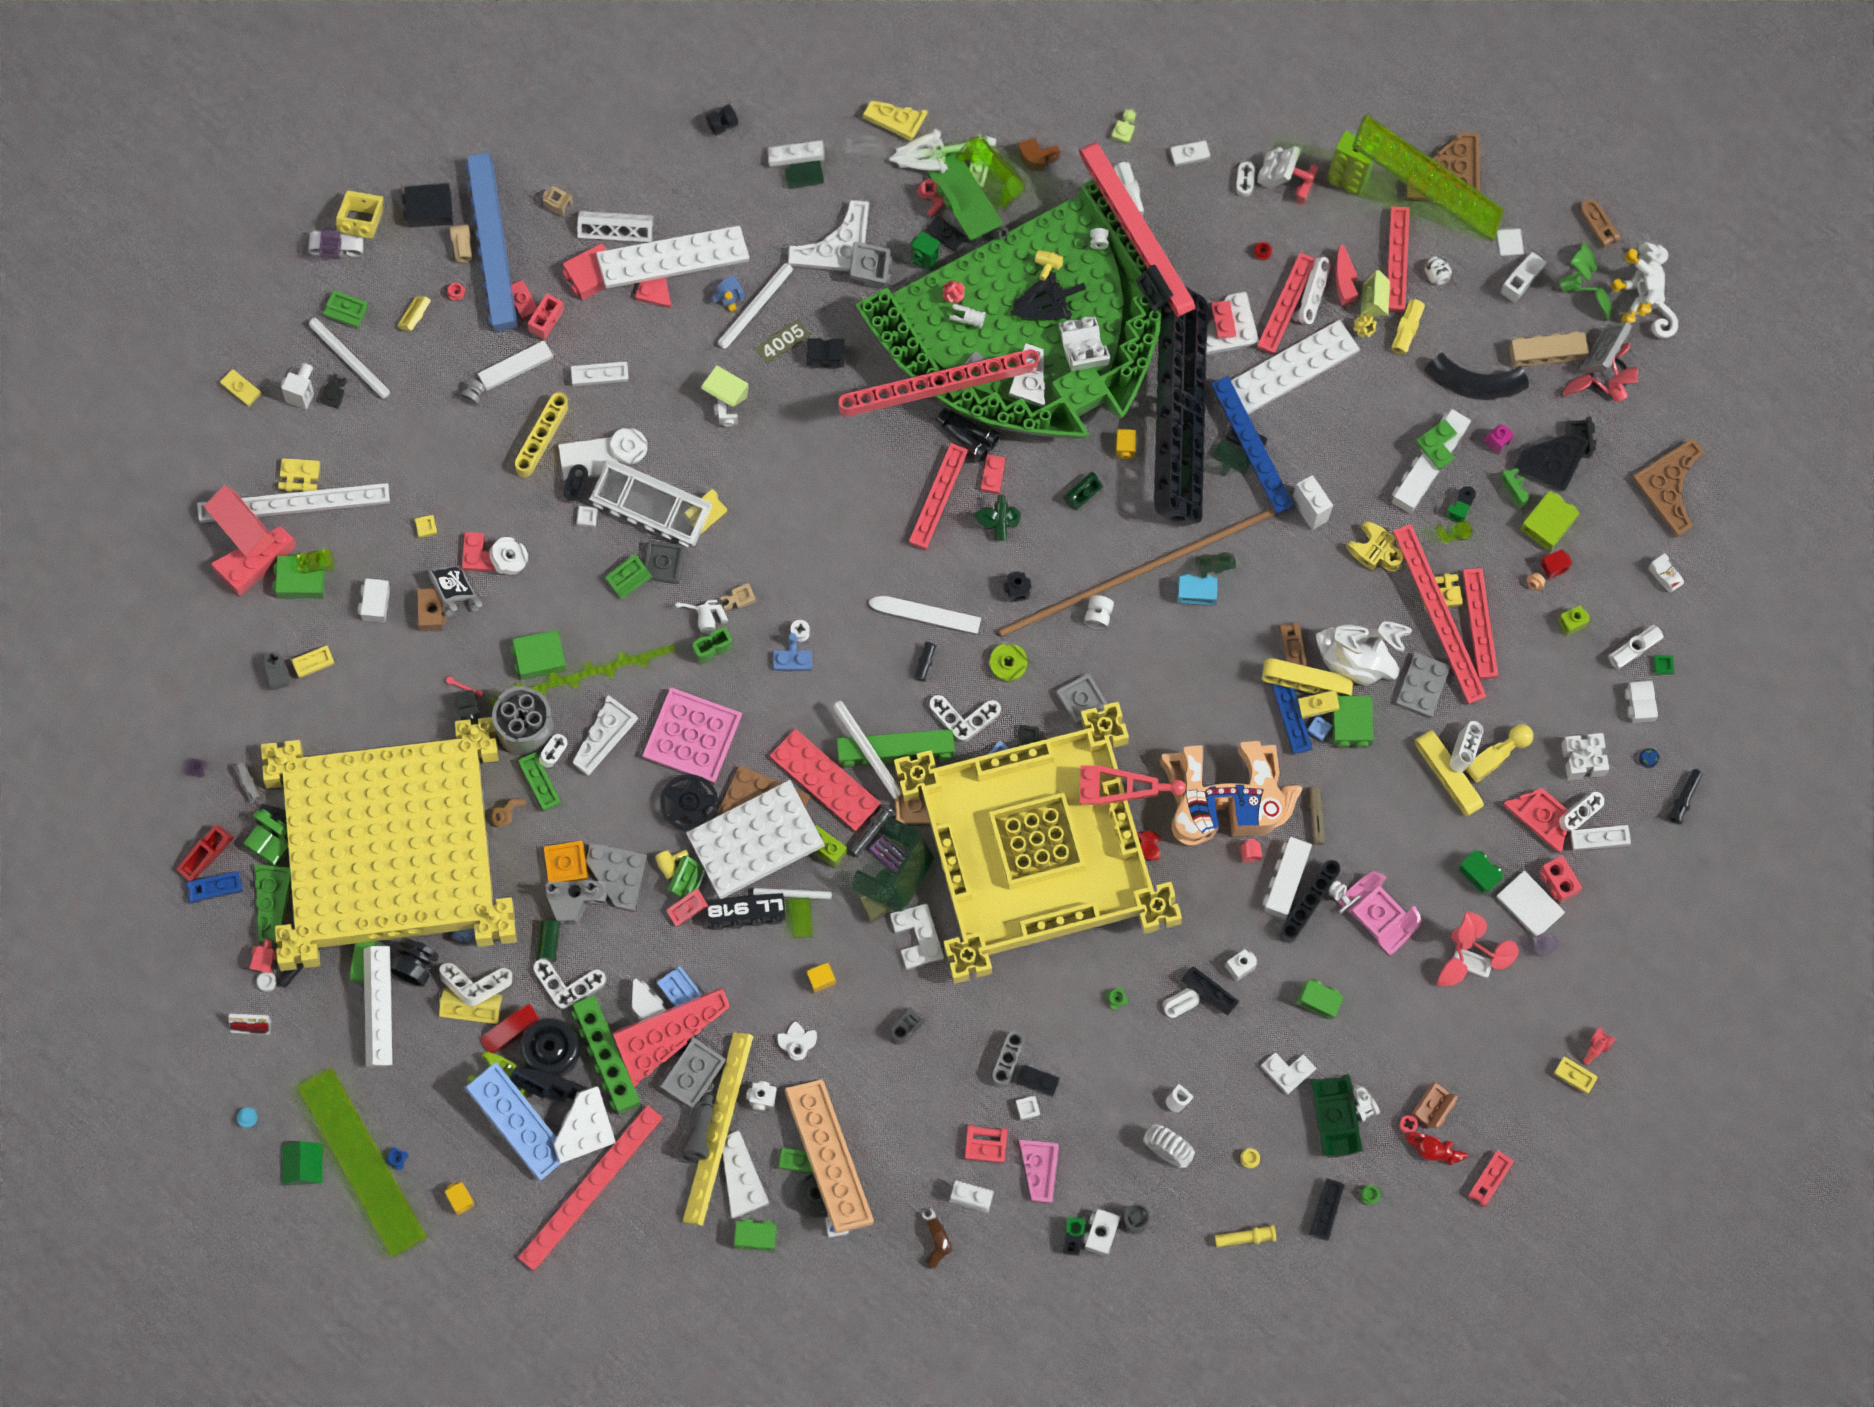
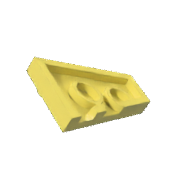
M871 101L863 113V119L912 141L927 117L928 111H914L910 107L903 109L894 107L893 104Z

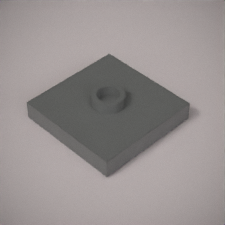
M648 540L644 566L653 576L651 580L679 584L686 546Z

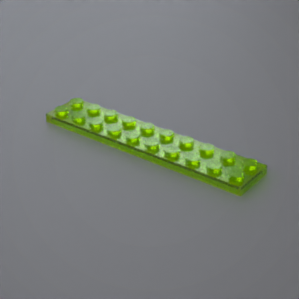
M1366 114L1362 117L1352 145L1353 148L1488 241L1495 240L1505 210L1370 115Z
M333 1068L298 1086V1090L392 1258L427 1240V1235Z

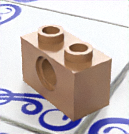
M436 588L418 589V626L420 632L443 631V624H446V615L443 613L442 607L443 603ZM430 607L437 608L433 613L427 611Z

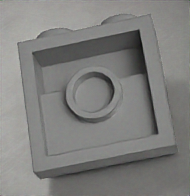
M855 241L852 248L849 278L864 281V285L883 288L890 279V273H888V267L892 263L890 249Z

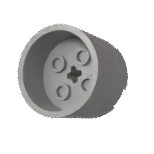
M517 686L504 691L498 697L492 711V719L499 743L507 751L516 755H530L542 750L550 741L553 733L550 706L544 695L525 686ZM519 716H523L525 720H521Z

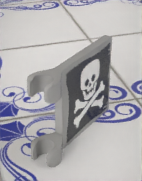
M461 565L428 571L441 598L446 616H452L454 614L453 611L457 610V606L454 603L457 601L468 600L469 608L472 612L479 611L478 608L482 607V602L476 597Z

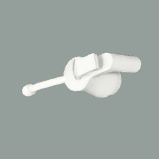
M708 600L705 604L698 607L680 602L675 604L676 608L688 607L696 610L698 613V627L701 633H709L715 630L716 623L711 612H717L721 623L728 622L722 605H716L717 600Z

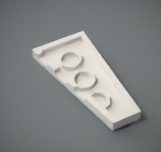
M609 695L605 700L606 703L603 709L597 715L598 718L594 726L590 728L586 741L583 742L573 761L574 766L588 776L638 720L635 714Z
M740 1131L727 1135L723 1148V1159L732 1219L767 1206L769 1202Z

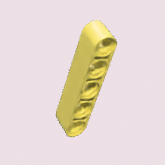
M557 392L551 396L517 456L515 467L520 477H529L533 473L568 410L565 394ZM558 401H561V402L564 403V404L561 405V406H556V405H555V403L558 402ZM548 417L555 418L554 421L551 422L546 420ZM539 433H546L544 437L537 436ZM531 448L537 449L535 453L528 452ZM522 464L529 465L526 469L520 468Z
M1269 658L1264 660L1262 680L1267 683L1314 694L1336 690L1337 696H1352L1353 680L1345 676L1278 659Z
M1432 730L1414 740L1421 755L1465 816L1471 815L1484 806L1482 799L1464 773L1455 772L1451 768V755Z

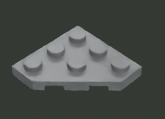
M590 843L586 859L589 869L593 872L597 881L606 883L607 895L615 908L635 912L647 855Z

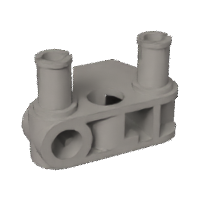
M602 881L549 882L546 885V896L560 924H578L587 904H603L607 898L606 883ZM580 892V896L576 897V893Z

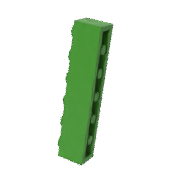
M953 729L865 736L884 765L893 764L895 759L909 756L910 761L917 760L916 754L932 750L933 758H939V760H949L951 757H954L955 753ZM853 737L837 738L839 766L851 768L858 764L871 766Z

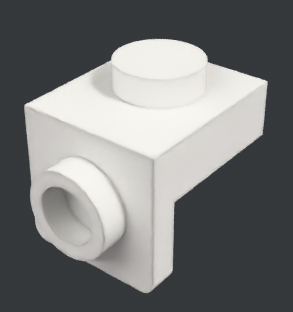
M718 399V404H714L715 415H719V425L731 427L734 424H738V415L726 414V403Z

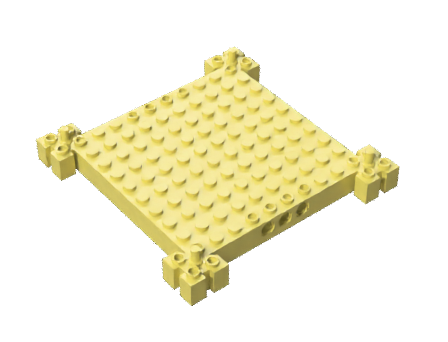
M1119 702L1103 705L1102 712H1097L1096 707L1081 711V721L1084 730L936 768L932 750L916 754L917 760L910 761L909 756L894 760L904 802L919 799V793L922 792L963 940L960 943L958 937L944 941L948 962L954 960L953 963H950L954 984L969 980V974L976 973L977 978L992 974V966L988 955L1136 916H1140L1139 920L1143 934L1158 931L1159 924L1165 923L1166 928L1181 924L1182 916L1178 904L1172 905L1176 897L1172 882L1156 885V892L1153 890L1128 801L1104 805H1080L1081 765L1104 766L1118 770L1111 743L1113 748L1127 745L1129 742L1125 723H1122L1123 716ZM1100 774L1099 797L1125 793L1121 778Z
M492 717L479 718L478 724L471 725L470 720L455 721L457 739L311 757H303V748L300 740L284 742L285 747L278 748L277 743L261 744L262 760L265 765L263 766V778L266 788L282 787V782H284L295 929H292L291 924L275 926L276 942L279 947L277 948V960L281 971L297 969V963H303L304 968L320 966L318 948L468 929H475L478 947L494 945L493 939H500L501 944L517 942L512 897L496 899V905L493 903L479 758H483V763L499 761L497 736Z

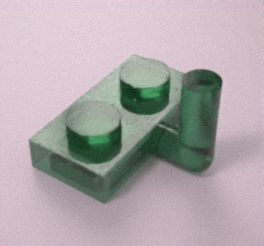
M1222 439L1212 454L1213 458L1223 463L1220 471L1223 476L1228 474L1231 467L1245 474L1251 465L1243 450Z

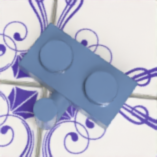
M795 633L789 635V651H774V671H812V651H797V636Z

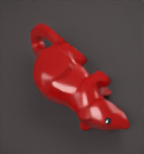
M1407 1132L1405 1135L1406 1141L1415 1146L1420 1157L1426 1161L1441 1160L1446 1161L1447 1165L1451 1166L1468 1158L1467 1153L1464 1151H1455L1451 1148L1454 1143L1452 1141L1440 1143V1138L1417 1132Z

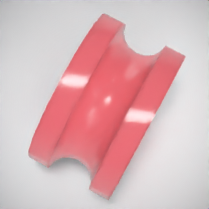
M1410 1115L1404 1116L1399 1122V1129L1404 1134L1415 1132L1418 1126L1416 1118ZM1405 1120L1413 1123L1412 1129L1409 1130L1408 1127H1404Z

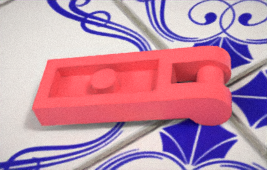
M1497 1150L1468 1197L1472 1200L1476 1199L1480 1202L1481 1206L1485 1207L1514 1161ZM1480 1188L1487 1191L1485 1196L1478 1192Z

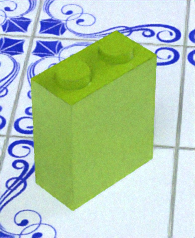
M1549 491L1525 520L1520 530L1551 552L1576 521L1580 512H1578L1574 505L1563 501L1559 494Z

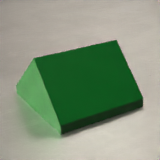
M297 1141L282 1145V1185L323 1184V1144Z

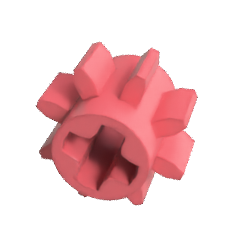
M950 280L943 286L942 297L946 302L958 303L964 298L965 292L963 290L965 287L961 282Z

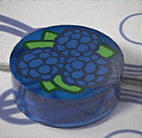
M1652 748L1644 749L1639 756V762L1645 768H1653L1659 762V754Z

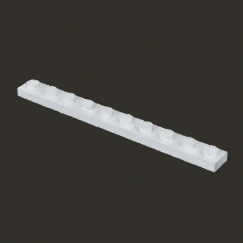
M388 483L241 498L256 517L390 504ZM198 502L200 523L215 521L204 507L207 502Z

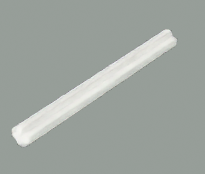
M785 263L721 337L718 341L721 348L727 349L791 274L793 271L791 265Z
M313 318L309 322V327L382 399H385L390 394L389 389L317 318Z
M838 701L835 703L833 709L894 799L901 796V789L843 702Z

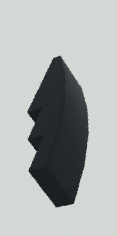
M515 1067L509 1077L513 1084L542 1099L547 1094L561 1102H564L566 1098L575 1101L574 1099L578 1092L589 1089L569 1079L534 1069Z

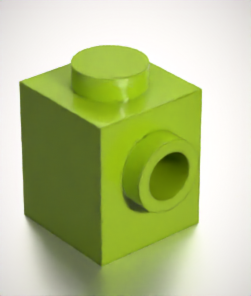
M1579 605L1562 613L1557 621L1565 635L1569 636L1586 628L1590 622L1588 612Z

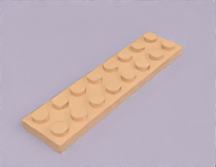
M823 1079L786 1088L784 1092L835 1234L873 1225L872 1214Z

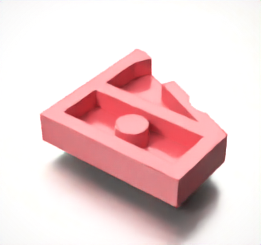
M666 278L640 282L636 300L671 308Z

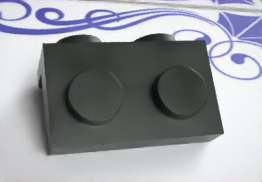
M1587 416L1585 420H1567L1565 422L1566 435L1575 433L1590 440L1582 458H1590L1592 453L1596 451V440H1593L1595 424L1591 421V416Z

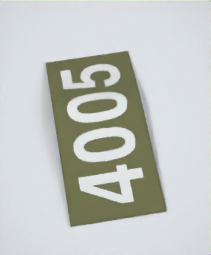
M798 319L758 346L756 350L768 364L793 345L808 337L810 333Z

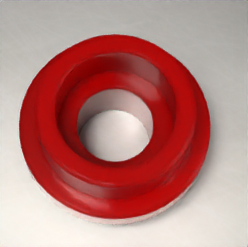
M1260 242L1255 245L1254 255L1260 260L1270 258L1272 247L1267 242ZM1260 250H1265L1266 253L1262 254Z

